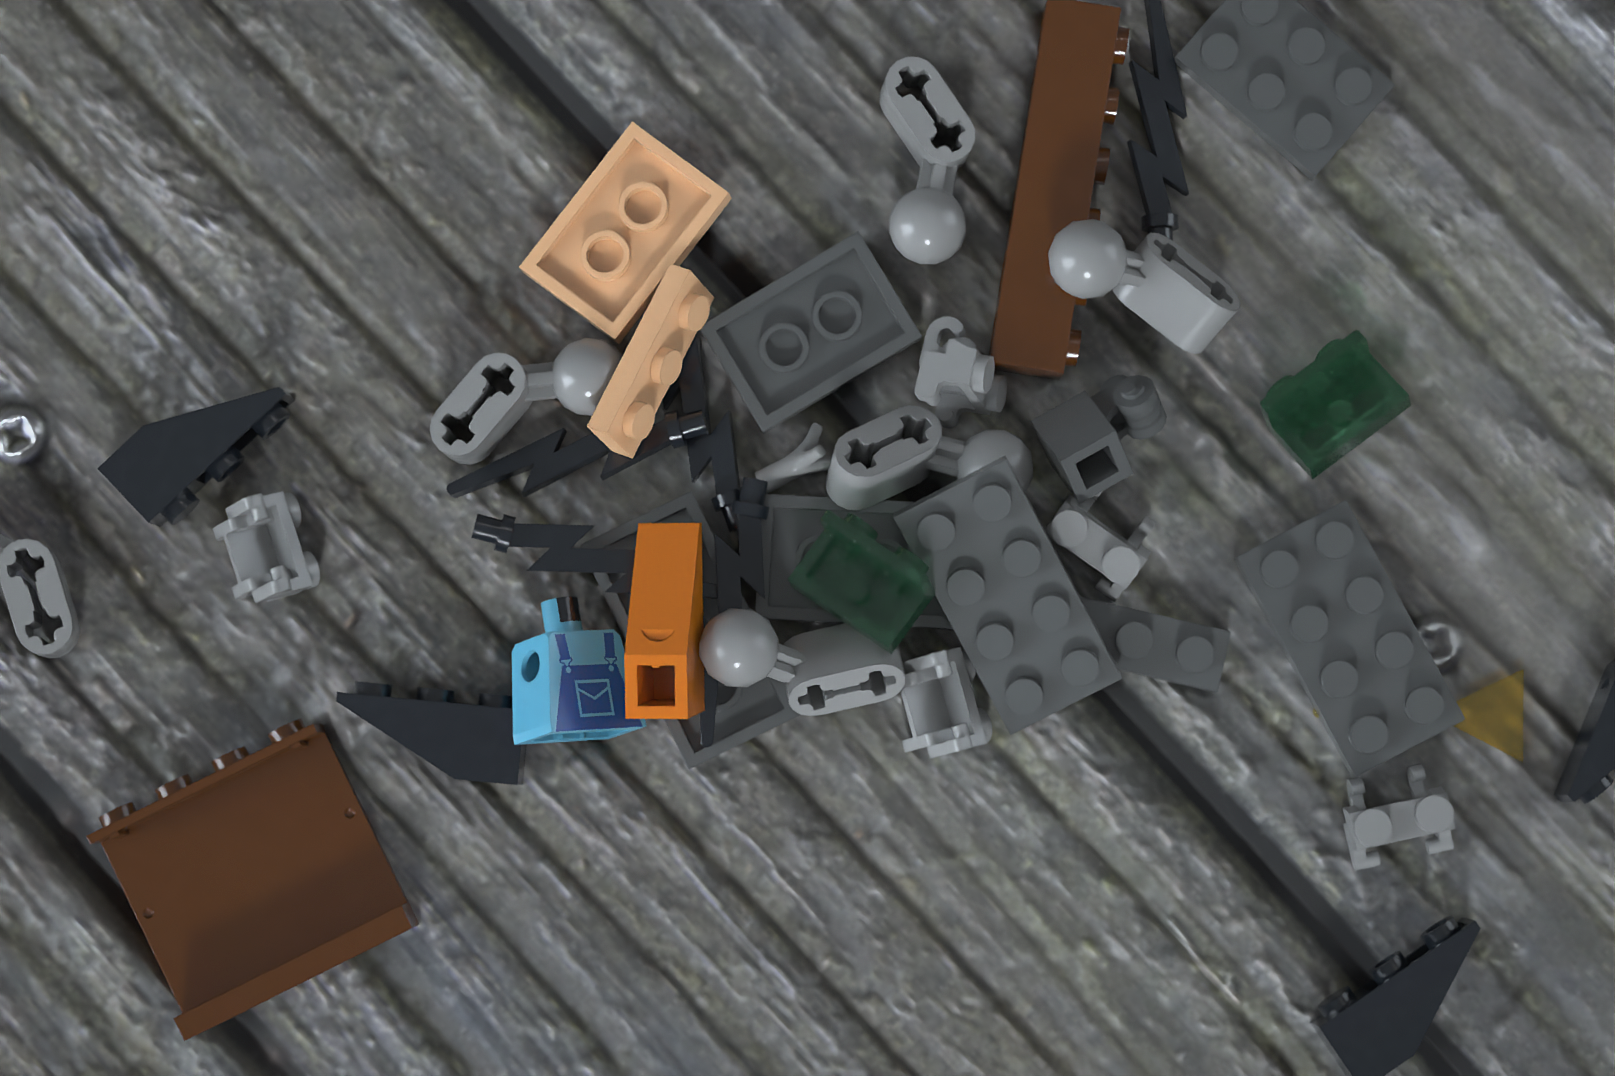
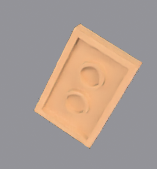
M632 121L519 268L536 283L616 343L620 344L649 306L669 265L680 266L732 198L728 191Z

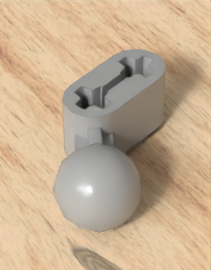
M905 57L897 60L889 68L879 93V100L884 115L920 166L916 189L905 193L894 204L889 216V234L894 246L905 258L918 264H937L950 259L961 248L966 236L965 214L961 205L952 195L957 170L966 161L975 142V129L971 119L937 69L929 61L920 57ZM901 83L908 89L917 85L922 90L918 100L912 94L902 98L898 94ZM936 133L942 139L952 136L956 140L952 151L946 145L938 149L932 145Z
M1095 219L1072 221L1055 235L1048 252L1051 276L1055 283L1065 292L1072 296L1086 299L1102 297L1112 290L1117 298L1130 310L1175 345L1193 354H1200L1240 309L1241 302L1238 295L1223 279L1174 241L1159 233L1148 234L1134 251L1126 250L1121 235L1105 222Z
M583 338L571 342L560 351L554 362L521 365L516 358L506 353L486 355L473 366L436 410L430 424L432 441L450 459L459 464L472 465L481 462L491 454L528 410L533 401L558 399L570 411L579 415L592 416L623 355L616 346L603 339ZM501 376L503 379H509L515 386L508 396L503 392H497L492 385L496 377ZM459 422L466 427L469 426L471 432L475 434L467 444L458 439L452 432L454 426Z
M908 405L852 429L838 439L826 478V490L829 497L838 506L847 510H862L921 483L928 477L931 470L956 476L957 480L1006 456L1023 490L1026 492L1033 479L1032 455L1020 437L1006 430L985 429L971 436L966 442L942 436V426L938 418L931 411L920 406Z
M0 533V583L20 643L29 651L46 658H57L69 653L78 642L80 626L64 571L57 555L39 541L29 538L15 541ZM30 555L38 562H44L45 567L37 570L35 574L37 580L35 585L41 605L49 617L63 623V627L54 631L55 641L51 644L39 636H34L33 630L42 626V609L36 590L32 588L30 582L21 576H16V571L24 568L25 562L23 557Z
M729 608L711 618L700 636L699 657L708 675L729 687H749L766 677L784 682L790 707L801 715L818 716L881 702L893 698L901 692L905 685V673L896 631L892 624L882 619H862L793 636L782 645L778 643V637L769 620L752 609Z

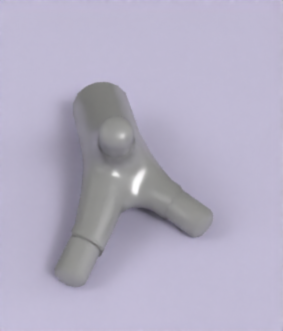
M813 423L804 441L786 457L755 472L757 479L768 482L766 494L804 475L829 470L832 456L825 455L826 451L823 446H817L823 430L820 424Z

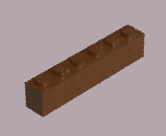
M1046 0L989 348V356L994 357L995 370L1060 380L1064 374L1065 365L1076 367L1082 330L1071 329L1074 305L1085 306L1087 298L1081 299L1072 296L1055 283L1050 273L1048 252L1055 235L1072 221L1088 219L1100 221L1101 209L1090 207L1093 185H1104L1107 176L1110 149L1100 147L1103 124L1114 125L1120 88L1109 87L1112 64H1124L1129 37V28L1119 27L1120 7L1076 0Z

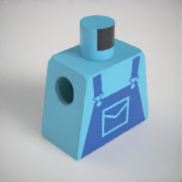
M559 597L543 601L541 603L545 633L515 644L512 650L514 745L611 739L646 727L645 719H625V650L620 635L614 629L583 630L577 597Z

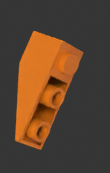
M702 522L638 523L624 653L625 719H689L705 711L704 665L699 657L700 636L704 630Z

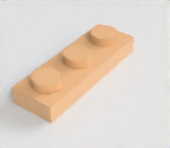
M670 264L587 424V427L611 451L632 459L641 441L652 430L655 414L669 386L677 380L682 369V361L697 331L705 325L709 316L710 306L715 298L689 269Z

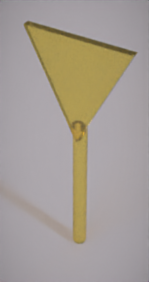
M1524 669L1457 700L1456 702L1466 720L1454 725L1455 728L1523 762ZM1313 709V715L1319 718L1316 710Z

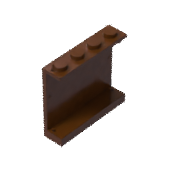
M301 718L287 723L267 734L272 743L271 745L249 755L245 746L226 753L211 762L215 770L214 773L194 783L189 774L178 777L155 789L159 800L139 810H136L133 802L117 807L99 817L103 828L86 836L90 844L101 843L181 1009L182 1014L173 1019L184 1041L420 925L322 724H311L305 727Z

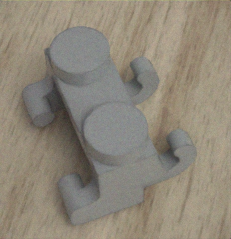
M950 316L934 320L927 329L919 359L920 369L914 390L919 400L926 401L931 406L937 405L935 416L944 428L955 427L959 416L964 412L990 415L991 411L1001 412L1006 401L1008 388L1007 377L994 374V357L980 354L976 344L971 339L963 337L966 333L963 324L958 319ZM951 332L956 336L953 339H948L943 347H940V339L944 333Z
M283 491L264 496L262 493L245 497L225 508L228 519L215 526L213 532L217 541L225 540L238 584L231 587L236 600L253 596L255 603L269 602L297 594L319 584L320 570L318 563L312 553L309 551L302 552L295 530L301 523V510L293 494L289 492L284 493Z
M1102 492L1080 504L1069 494L1046 526L1045 531L1057 554L1063 546L1105 575L1101 577L1094 588L1115 602L1147 561L1151 551L1140 544L1151 532L1156 522L1146 515L1127 540L1088 512Z
M957 647L904 662L907 674H905V685L901 690V695L913 738L902 740L905 753L927 747L931 759L989 742L992 737V723L988 714L983 709L977 708L971 686L976 670L964 648Z
M1422 764L1407 767V777L1412 799L1372 808H1366L1362 795V793H1365V787L1360 777L1347 779V793L1350 806L1343 808L1346 823H1343L1355 871L1381 865L1377 850L1366 852V848L1434 834V838L1425 839V846L1429 855L1454 849L1451 830L1456 829L1454 809L1449 802L1447 792L1441 786L1428 789L1429 795L1426 794L1423 784L1426 774Z

